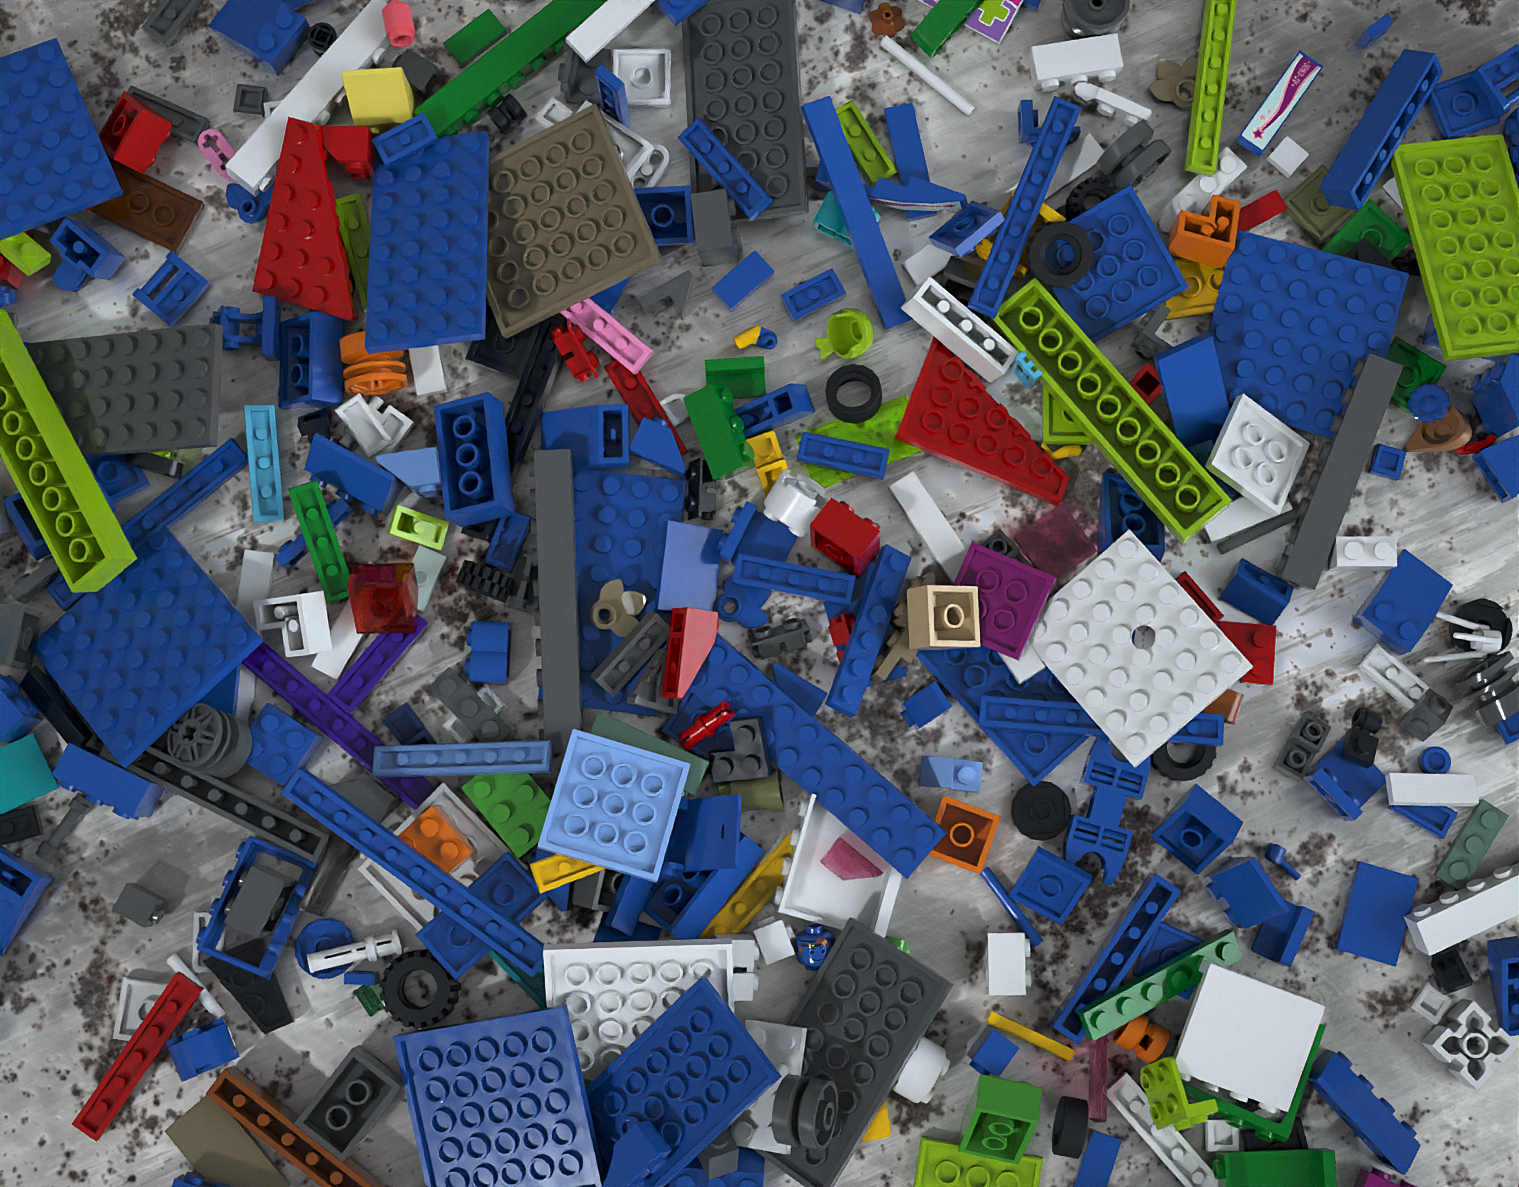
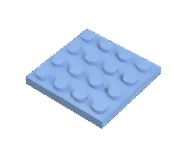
M573 729L537 848L656 883L690 763Z

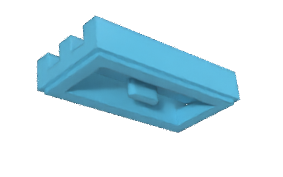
M1023 350L1015 357L1011 370L1024 386L1031 390L1039 383L1043 373L1039 369L1035 372L1032 371L1035 364L1032 360L1027 363L1025 362L1027 354Z

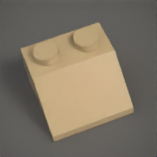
M925 585L907 589L909 650L980 647L978 586Z

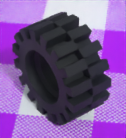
M1090 177L1080 182L1066 199V203H1069L1065 210L1066 213L1070 212L1071 214L1068 219L1071 220L1086 211L1084 201L1087 196L1094 195L1103 201L1115 193L1118 189L1117 186L1114 185L1111 188L1109 186L1111 181L1106 179L1104 182H1101L1102 177H1096L1094 180Z
M464 560L455 582L476 593L506 602L514 579L487 566Z

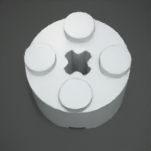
M785 469L781 472L765 498L764 505L766 508L763 513L773 521L780 520L789 526L788 529L794 535L803 538L806 533H810L811 522L832 496L827 499L824 496L827 490L811 478L801 473H798L796 477L789 475L791 470Z
M923 1036L891 1090L914 1103L922 1101L927 1104L934 1094L935 1087L933 1086L936 1080L947 1072L950 1065V1060L945 1058V1048Z

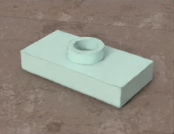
M419 545L395 600L424 612L448 558Z

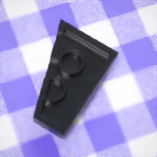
M255 938L222 953L259 967L267 949L262 938ZM213 957L202 961L220 980L225 989L238 1001L242 1009L264 1034L295 1022L275 969L270 980H267Z

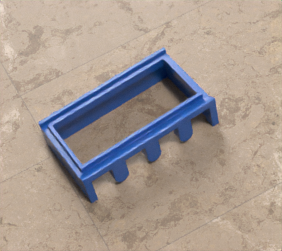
M249 835L247 841H243L238 847L235 856L238 861L234 869H229L224 877L222 886L225 889L221 897L215 898L211 905L209 915L212 916L207 927L203 926L197 935V950L270 980L321 867L318 863H314L300 855ZM260 852L303 868V871L259 967L215 949L227 925L224 923L227 917L224 914L225 908L232 897H237L241 889L238 883L243 872L246 869L250 870L251 866L255 865Z

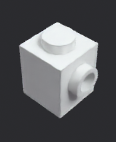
M774 916L757 922L759 928L753 931L766 965L795 954L791 942L796 940L790 922L783 924L782 919L776 921Z

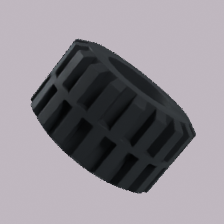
M418 949L401 954V956L391 961V965L384 970L383 974L385 976L383 980H380L379 987H382V993L379 994L380 1001L384 1000L386 1006L383 1008L385 1012H390L392 1015L391 1019L395 1022L400 1021L402 1026H412L415 1029L432 1026L451 1014L455 1009L453 1007L459 1001L460 996H458V993L461 990V983L451 976L428 949ZM416 970L427 971L434 977L437 984L435 1000L424 1007L412 1004L404 992V983L407 976Z

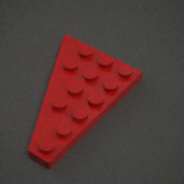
M288 117L252 291L266 296H275L277 299L346 320L358 321L359 314L355 313L351 294L354 290L352 281L349 279L350 270L346 250L341 244L338 230L340 221L335 211L336 201L332 181L328 180L325 165L327 156L322 146L321 127L319 124Z
M933 337L894 439L1058 507L1070 477L1061 467L1055 465L1052 457L1047 452H1043L1031 440V435L1015 418L1008 414V410L1001 403L998 404L986 391L987 387L971 370L965 368L963 361L957 355L954 356L937 338Z

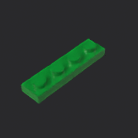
M317 479L288 488L327 604L355 595L356 592Z

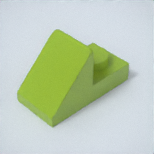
M395 504L387 534L399 541L413 542L441 551L449 522Z

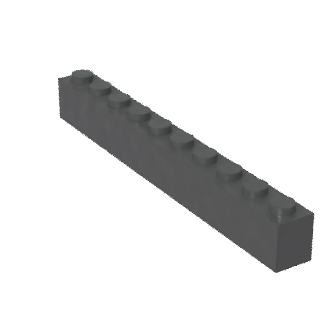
M570 449L534 450V459H529V476L535 478V488L530 489L531 507L536 506V518H531L532 537L537 536V548H532L533 566H538V578L533 579L534 596H539V608L534 609L535 626H540L541 637L535 640L536 656H541L542 668L537 669L536 673L537 686L542 687L543 699H538V716L544 717V729H539V740H550L553 743L552 753H566L572 730L583 731L573 459Z

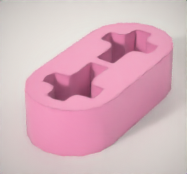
M214 129L203 131L198 138L200 150L221 177L228 181H234L228 176L222 159L227 157L230 160L236 152L219 131ZM213 139L216 141L220 151L215 153L209 147L208 140Z

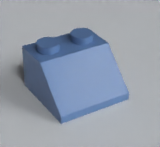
M436 447L375 455L376 462L384 470L395 475L404 486L419 497L423 496L425 500L441 498L443 491L439 452Z

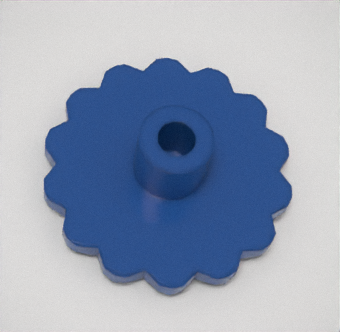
M1424 384L1422 387H1417L1415 392L1410 394L1411 399L1408 401V406H1410L1409 412L1413 414L1416 420L1420 419L1423 423L1427 421L1434 423L1436 419L1441 420L1443 415L1448 413V407L1451 405L1450 396L1445 392L1444 387H1438L1437 384Z

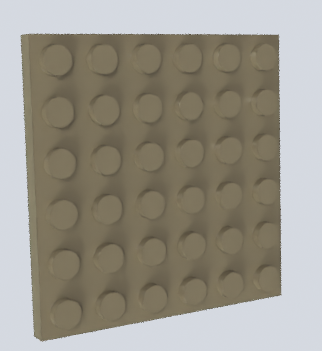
M596 103L489 158L486 296L500 332L506 339L663 261L600 107Z

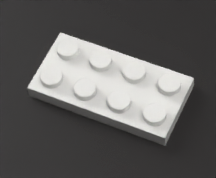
M746 1019L745 1029L782 1077L731 1124L730 1132L737 1146L790 1154L791 1145L779 1144L774 1139L772 1111L776 1092L782 1079L787 1074L801 1076L807 1028Z

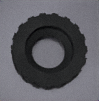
M1066 221L1045 224L1037 229L1028 241L1026 263L1029 265V271L1039 282L1047 286L1059 288L1077 284L1081 278L1088 274V269L1092 267V256H1094V250H1092L1091 246L1093 245L1092 241L1087 237V233L1076 224ZM1055 240H1065L1073 247L1074 259L1065 269H1054L1046 262V248Z
M1165 742L1150 757L1153 764L1152 767L1158 770L1161 776L1168 777L1172 781H1189L1204 775L1205 771L1212 767V762L1216 759L1217 746L1196 745L1195 756L1189 762L1179 763L1169 756L1167 751L1168 742Z

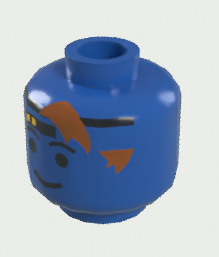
M814 923L806 925V930L799 932L796 936L797 961L809 971H818L835 943V935L832 931L824 929L823 924Z

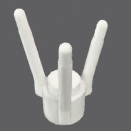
M1437 612L1435 616L1475 630L1472 634L1455 632L1453 637L1470 641L1471 648L1476 650L1424 657L1423 661L1429 663L1467 658L1486 659L1488 654L1496 655L1499 653L1502 644L1501 632L1490 630V627L1487 625H1479L1449 614Z

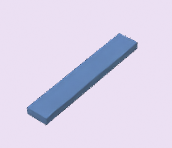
M550 740L374 746L372 776L375 778L551 773L553 743Z

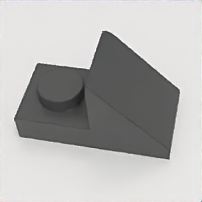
M690 270L638 298L639 306L644 315L646 316L650 313L653 315L659 314L671 302L683 321L693 285Z

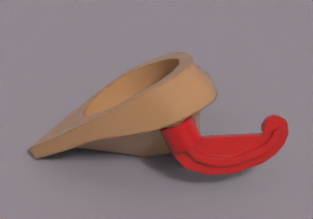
M1450 405L1448 413L1444 414L1441 420L1436 419L1434 423L1429 421L1426 423L1421 422L1410 436L1403 450L1407 452H1445L1455 450L1459 455H1469L1488 448L1495 442L1496 437L1492 434L1486 440L1466 444L1472 437L1470 423L1461 411Z

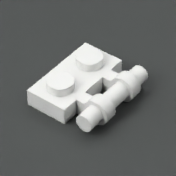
M374 395L368 405L395 442L377 455L394 453L415 423L391 405L381 414L377 410L384 401ZM346 427L344 430L346 433L339 442L349 449L356 439ZM358 446L354 452L356 455L382 468L376 462V456L369 459L361 446Z

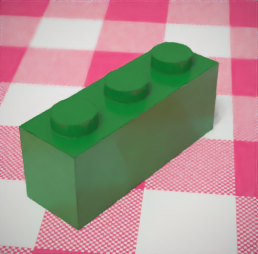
M712 383L683 397L713 480H728L756 467L753 460L754 451L745 439L743 422L735 412L733 406L734 398L726 385Z

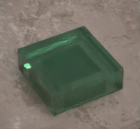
M362 985L353 991L370 1017L384 1009V1005L370 985Z

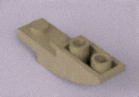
M929 572L922 577L916 576L908 589L935 585V575ZM907 598L905 600L901 599L893 609L892 614H894V617L889 624L896 629L886 639L885 644L887 648L885 651L877 655L869 678L875 685L885 681L895 665L900 668L910 665L919 651L909 650Z

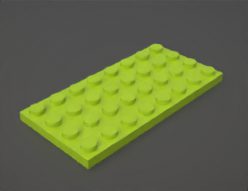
M1503 134L1400 144L1390 162L1444 362L1519 353V188Z

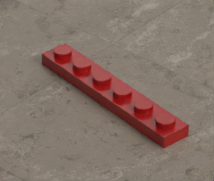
M180 971L175 973L71 1125L96 1142L101 1139L166 1045V1041L171 1038L204 990L203 987Z

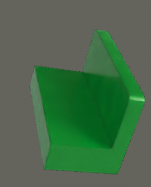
M764 356L705 360L707 386L712 383L724 384L731 391L734 399L758 398L766 395Z

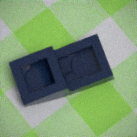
M407 702L383 719V723L401 745L438 744Z

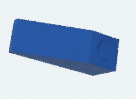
M790 383L736 408L735 412L741 418L744 425V436L748 438L793 423L815 413V409L806 385Z
M1512 936L1488 940V971L1498 1024L1509 1036L1519 1035V937Z

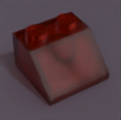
M414 563L354 564L347 581V588L356 633H416L418 584Z

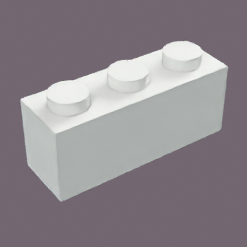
M1117 33L1032 46L1028 55L1034 90L1042 89L1045 92L1054 91L1063 85L1071 84L1074 87L1076 83L1078 84L1082 81L1086 83L1099 80L1101 83L1110 82L1119 77L1124 67Z

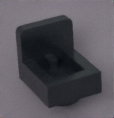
M1459 943L1429 956L1426 963L1443 996L1472 986L1473 983L1459 955L1461 950Z

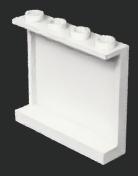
M808 794L807 799H801L797 815L802 816L799 827H794L790 836L789 845L793 846L790 857H785L782 864L781 874L785 875L782 887L777 886L774 892L772 904L776 905L775 911L839 930H843L849 918L852 917L885 938L902 875L815 800V794Z
M1202 959L1198 971L1202 972L1203 976L1173 1056L1181 1079L1190 1081L1191 1077L1202 1080L1201 1086L1219 1092L1221 1087L1231 1091L1229 1096L1247 1103L1248 1098L1259 1101L1258 1107L1272 1113H1276L1277 1108L1288 1112L1326 1006Z

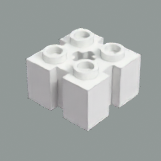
M1461 999L1446 1015L1451 1022L1446 1027L1436 1025L1421 1043L1438 1060L1447 1063L1452 1062L1447 1069L1462 1084L1478 1090L1494 1073L1489 1068V1065L1493 1061L1503 1063L1519 1045L1501 1027L1487 1025L1492 1018L1474 1001ZM1470 1038L1472 1040L1469 1043L1472 1044V1047L1467 1049L1466 1043Z

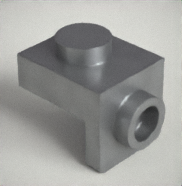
M1429 688L1424 693L1421 701L1402 716L1399 724L1420 741L1424 742L1446 723L1453 706L1443 696Z

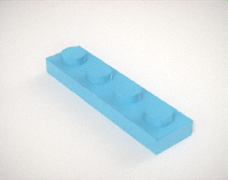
M274 404L244 405L253 524L284 522Z

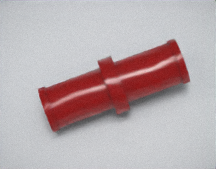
M722 701L706 715H699L694 724L678 734V741L681 742L686 739L681 745L685 749L690 750L706 736H713L718 727L735 716L733 709L728 712L726 711L731 705L726 701Z

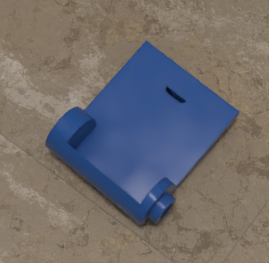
M735 794L696 799L681 797L659 877L675 878L676 873L738 868L742 795Z

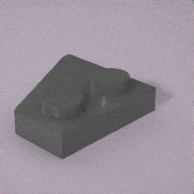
M666 649L656 650L629 694L626 703L666 714L677 715L679 699L662 698L667 659Z

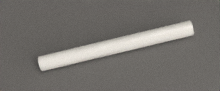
M885 36L880 45L967 116L974 112L976 107L890 37Z

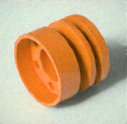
M365 331L344 336L339 340L341 361L352 365L343 370V377L347 379L344 384L345 392L353 395L360 393L361 395L374 396L401 390L407 386V376L402 374L406 370L405 364L394 361L403 356V350L369 354L365 349Z

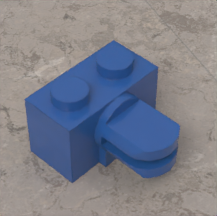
M67 217L64 218L49 240L61 251L59 256L63 258V261L52 276L55 285L62 290L79 291L89 276L110 280L126 258L84 221Z

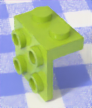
M1173 1056L1165 1057L1140 1069V1082L1142 1088L1146 1091L1150 1105V1116L1155 1122L1157 1130L1174 1126L1176 1132L1194 1127L1193 1125L1208 1122V1115L1219 1111L1215 1099L1193 1104L1188 1103Z

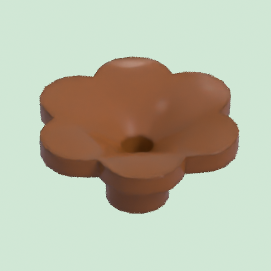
M881 3L878 9L873 10L869 15V20L872 23V32L875 35L893 38L897 31H901L904 28L905 22L901 18V8L898 6L891 7L888 3Z

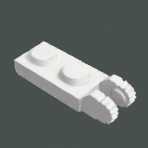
M1083 81L1078 84L1076 83V86H1074L1072 94L1074 102L1079 103L1082 107L1094 105L1099 113L1112 117L1114 114L1123 118V122L1130 127L1141 120H1145L1148 123L1151 117V109L1101 87L1099 88Z

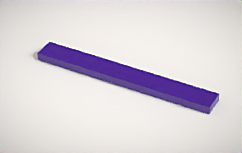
M264 641L241 662L372 773L374 746H387L353 716L345 712L327 694ZM425 777L378 778L414 810L437 789Z

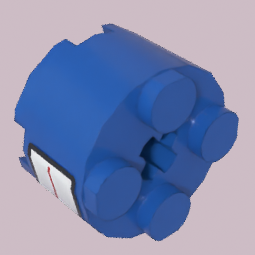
M224 1017L166 1041L181 1082L240 1057Z

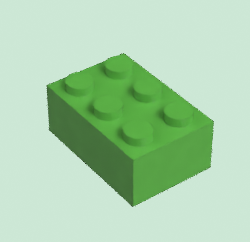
M531 773L476 775L461 787L518 859H523L538 846L551 803V797Z
M980 1074L962 1118L958 1152L1019 1165L1039 1122L1042 1087L1033 1086L1025 1081L1005 1080L997 1075Z

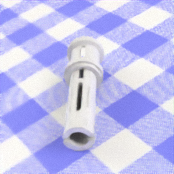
M395 928L392 929L391 933L375 937L371 934L367 935V937H364V941L316 953H308L307 960L310 972L314 973V971L367 958L369 961L374 962L377 961L378 957L394 953L401 955L403 953L398 930Z

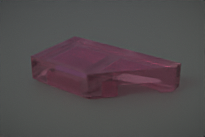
M841 837L836 839L820 861L843 881L878 878L883 874L878 867Z

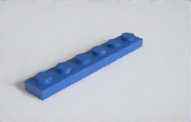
M888 544L881 547L825 703V705L850 718L857 715L911 561V557Z

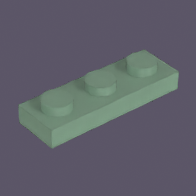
M1479 799V804L1472 810L1433 876L1456 891L1465 888L1509 815L1484 799Z

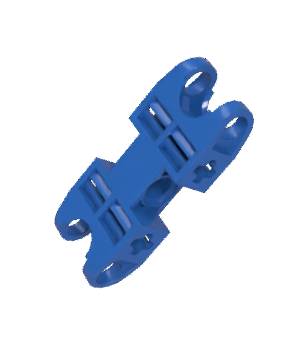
M1096 737L1086 757L1080 779L1081 784L1094 787L1086 817L1076 814L1070 817L1063 841L1062 859L1075 866L1076 861H1080L1085 853L1092 852L1100 858L1101 869L1104 870L1102 883L1111 886L1126 860L1133 831L1119 827L1126 798L1142 799L1150 772L1151 755L1135 768L1129 761L1121 762L1115 759L1111 752V744H1108L1109 738ZM1075 829L1092 833V834H1094V836H1093V835L1086 834V833H1083V832L1076 831ZM1102 837H1106V838H1109V839H1112V840L1119 841V842H1121V844H1120V843H1117V842L1110 841V840L1103 839Z

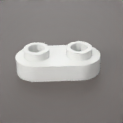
M652 144L654 150L630 179L633 188H635L634 184L638 181H642L645 184L643 188L656 187L670 164L669 153L664 146ZM653 158H659L661 160V162L658 165H652L650 163L651 159Z

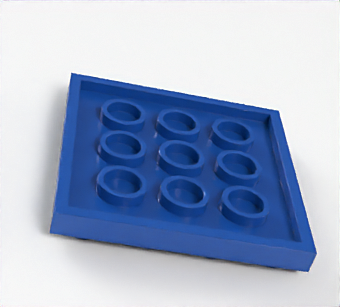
M1131 184L1068 221L1078 225L1081 230L1087 233V237L1091 239L1093 244L1091 245L1092 250H1094V256H1092L1093 264L1088 269V274L1081 278L1077 284L1070 285L1069 287H1050L1060 306L1093 343L1098 342L1147 313L1150 308L1153 309L1159 306L1161 303L1189 288ZM1065 240L1051 242L1045 251L1046 262L1054 269L1061 270L1067 268L1074 259L1073 247Z

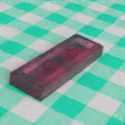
M1108 1033L1095 1041L1090 1040L1088 1118L1094 1123H1105L1107 1121Z

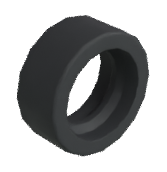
M857 364L842 366L834 371L827 380L825 388L828 408L835 418L845 423L856 424L869 420L880 409L882 402L880 380L874 371L866 366ZM848 382H863L870 387L871 397L863 405L856 407L845 406L837 400V390Z
M1068 1096L1060 1098L1052 1131V1151L1054 1155L1078 1159L1082 1154L1088 1128L1089 1107L1087 1100Z

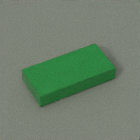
M487 9L443 42V44L460 67L463 68L507 35V31L490 9Z

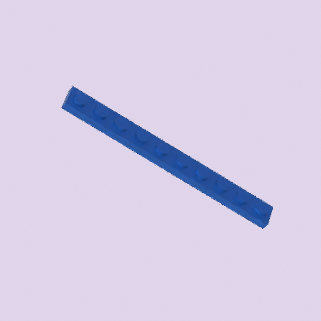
M300 767L281 792L293 803L530 976L534 977L543 965V942L305 768Z

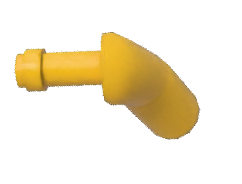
M1047 444L1040 445V448L1047 452L1053 461L1079 456L1082 453V448L1078 444L1065 445L1054 452Z

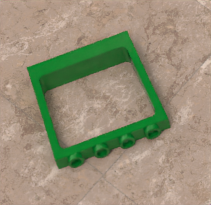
M1319 1024L1288 1112L1284 1111L1280 1123H1275L1182 1082L1187 1100L1192 1103L1215 1099L1219 1109L1215 1113L1226 1117L1225 1122L1228 1125L1238 1129H1243L1245 1125L1256 1130L1255 1136L1264 1141L1272 1142L1273 1139H1277L1284 1143L1289 1139L1326 1026ZM1182 1031L1170 1056H1174Z

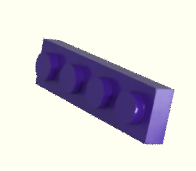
M405 604L330 690L327 696L345 712L352 715L429 626V623Z

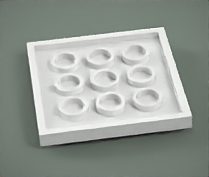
M443 782L393 832L396 836L399 835L431 806L439 805L478 851L451 874L452 877L468 887L507 851L526 871L530 868L522 859L517 858L509 846L446 782ZM368 858L358 868L418 931L441 912L439 908L372 859Z

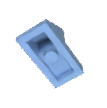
M922 756L919 786L979 793L983 762L959 760L952 757Z

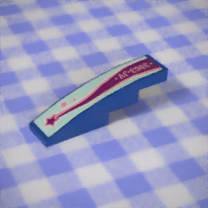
M1299 51L1238 136L1236 142L1260 157L1324 66L1302 51Z
M910 176L907 186L881 177L878 178L875 187L863 184L870 204L902 210L943 211L966 209L968 204L965 194L914 176Z

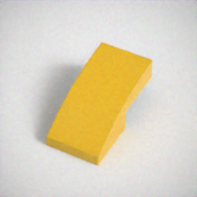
M773 429L745 438L754 451L755 469L766 497L781 472L785 469L788 470Z

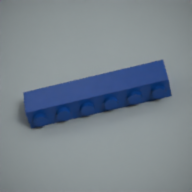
M1404 49L1398 60L1394 62L1392 70L1384 83L1380 85L1373 101L1366 108L1363 117L1357 127L1351 132L1350 138L1343 150L1337 155L1335 163L1322 180L1320 189L1329 205L1357 211L1361 209L1443 74L1435 53Z
M1156 873L1148 874L1048 1023L1050 1026L1078 1045L1080 1044L1086 1033L1077 1011L1116 990L1181 890Z

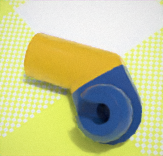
M753 326L733 337L739 350L751 344L764 349H773L778 342L777 336L773 331L761 326Z

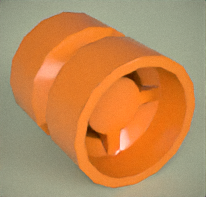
M1142 1014L1118 1027L1113 1042L1127 1051L1134 1049L1135 1056L1151 1064L1156 1062L1163 1053L1170 1039L1171 1031L1157 1022L1150 1024L1149 1017ZM1145 1034H1147V1037L1145 1038V1040H1144V1042H1143V1041H1142V1038L1144 1037Z

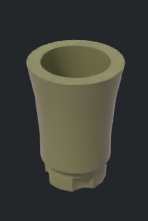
M778 768L773 769V774L770 777L730 781V783L718 784L719 796L742 795L741 812L784 810L783 792Z

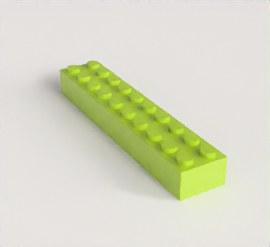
M1036 278L1032 279L1000 306L995 319L989 317L991 327L1020 353L1024 350L1027 354L1025 362L1027 363L1032 360L1035 364L1032 371L1035 372L1039 369L1043 373L1039 382L1049 391L1052 397L1181 545L1229 508L1232 500Z
M0 309V455L71 592H98L132 564L137 557L7 311Z

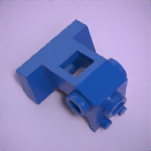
M263 296V311L259 313H240V308L232 306H220L218 311H213L209 324L216 323L223 326L222 350L237 351L239 347H261V355L267 361H280L281 303L275 296ZM240 324H256V336H239Z

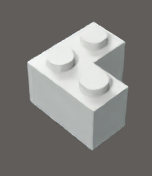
M323 591L253 601L258 631L275 628L282 629L286 658L333 650Z

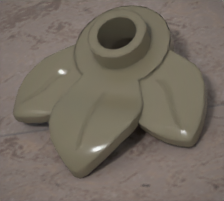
M1191 55L1182 66L1171 60L1161 58L1157 66V77L1159 80L1149 85L1152 94L1161 101H1173L1182 108L1192 107L1198 65L1196 56ZM1187 91L1190 97L1184 98L1180 92Z
M621 579L611 580L602 587L599 600L592 605L590 620L599 629H611L617 636L626 637L639 623L635 616L645 606L647 597L636 591L624 592ZM601 609H608L611 614L608 619L604 620L599 617Z

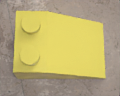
M402 67L342 71V79L354 126H369L375 138L415 117L413 110L416 109V98Z

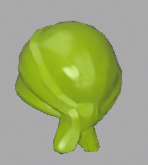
M844 308L831 314L827 322V337L815 338V346L821 349L819 351L820 358L823 360L833 352L844 359L857 358L863 355L872 345L874 337L872 322L863 311L856 308Z

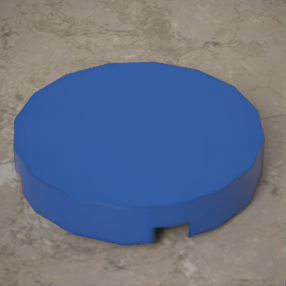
M334 918L317 919L308 923L297 937L295 957L299 966L312 977L332 979L345 973L353 962L311 973L307 954L356 943L357 941L352 930L344 922Z

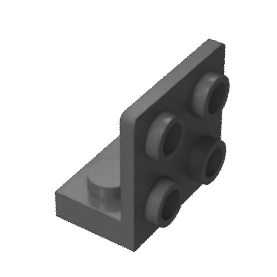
M572 27L571 33H572L577 27ZM565 37L563 53L566 54L565 64L561 63L559 66L558 81H561L560 90L564 92L566 102L582 105L587 100L591 104L596 103L601 108L594 71L601 64L608 69L611 56L610 49L602 48L585 63L565 42Z

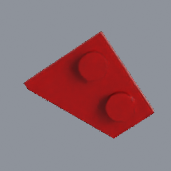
M1218 621L1216 626L1253 666L1252 669L1239 679L1240 683L1273 685L1276 625Z

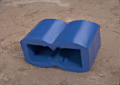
M473 621L472 628L467 629L466 643L467 646H471V657L465 660V676H470L472 683L509 684L512 625L509 622Z

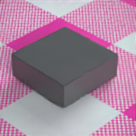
M237 84L233 108L234 114L264 118L263 103L267 102V88Z

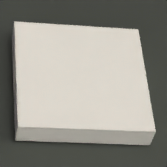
M613 49V74L624 82L628 108H671V49Z
M123 977L113 1039L129 1041L169 983ZM179 1026L177 1027V1029L175 1030L170 1039H173L178 1036Z

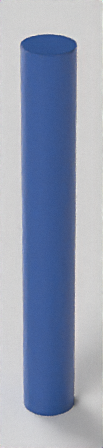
M989 866L982 870L980 876L1022 933H1025V937L1030 940L1033 947L1039 945L1043 939L1015 901L1008 897L1009 893Z

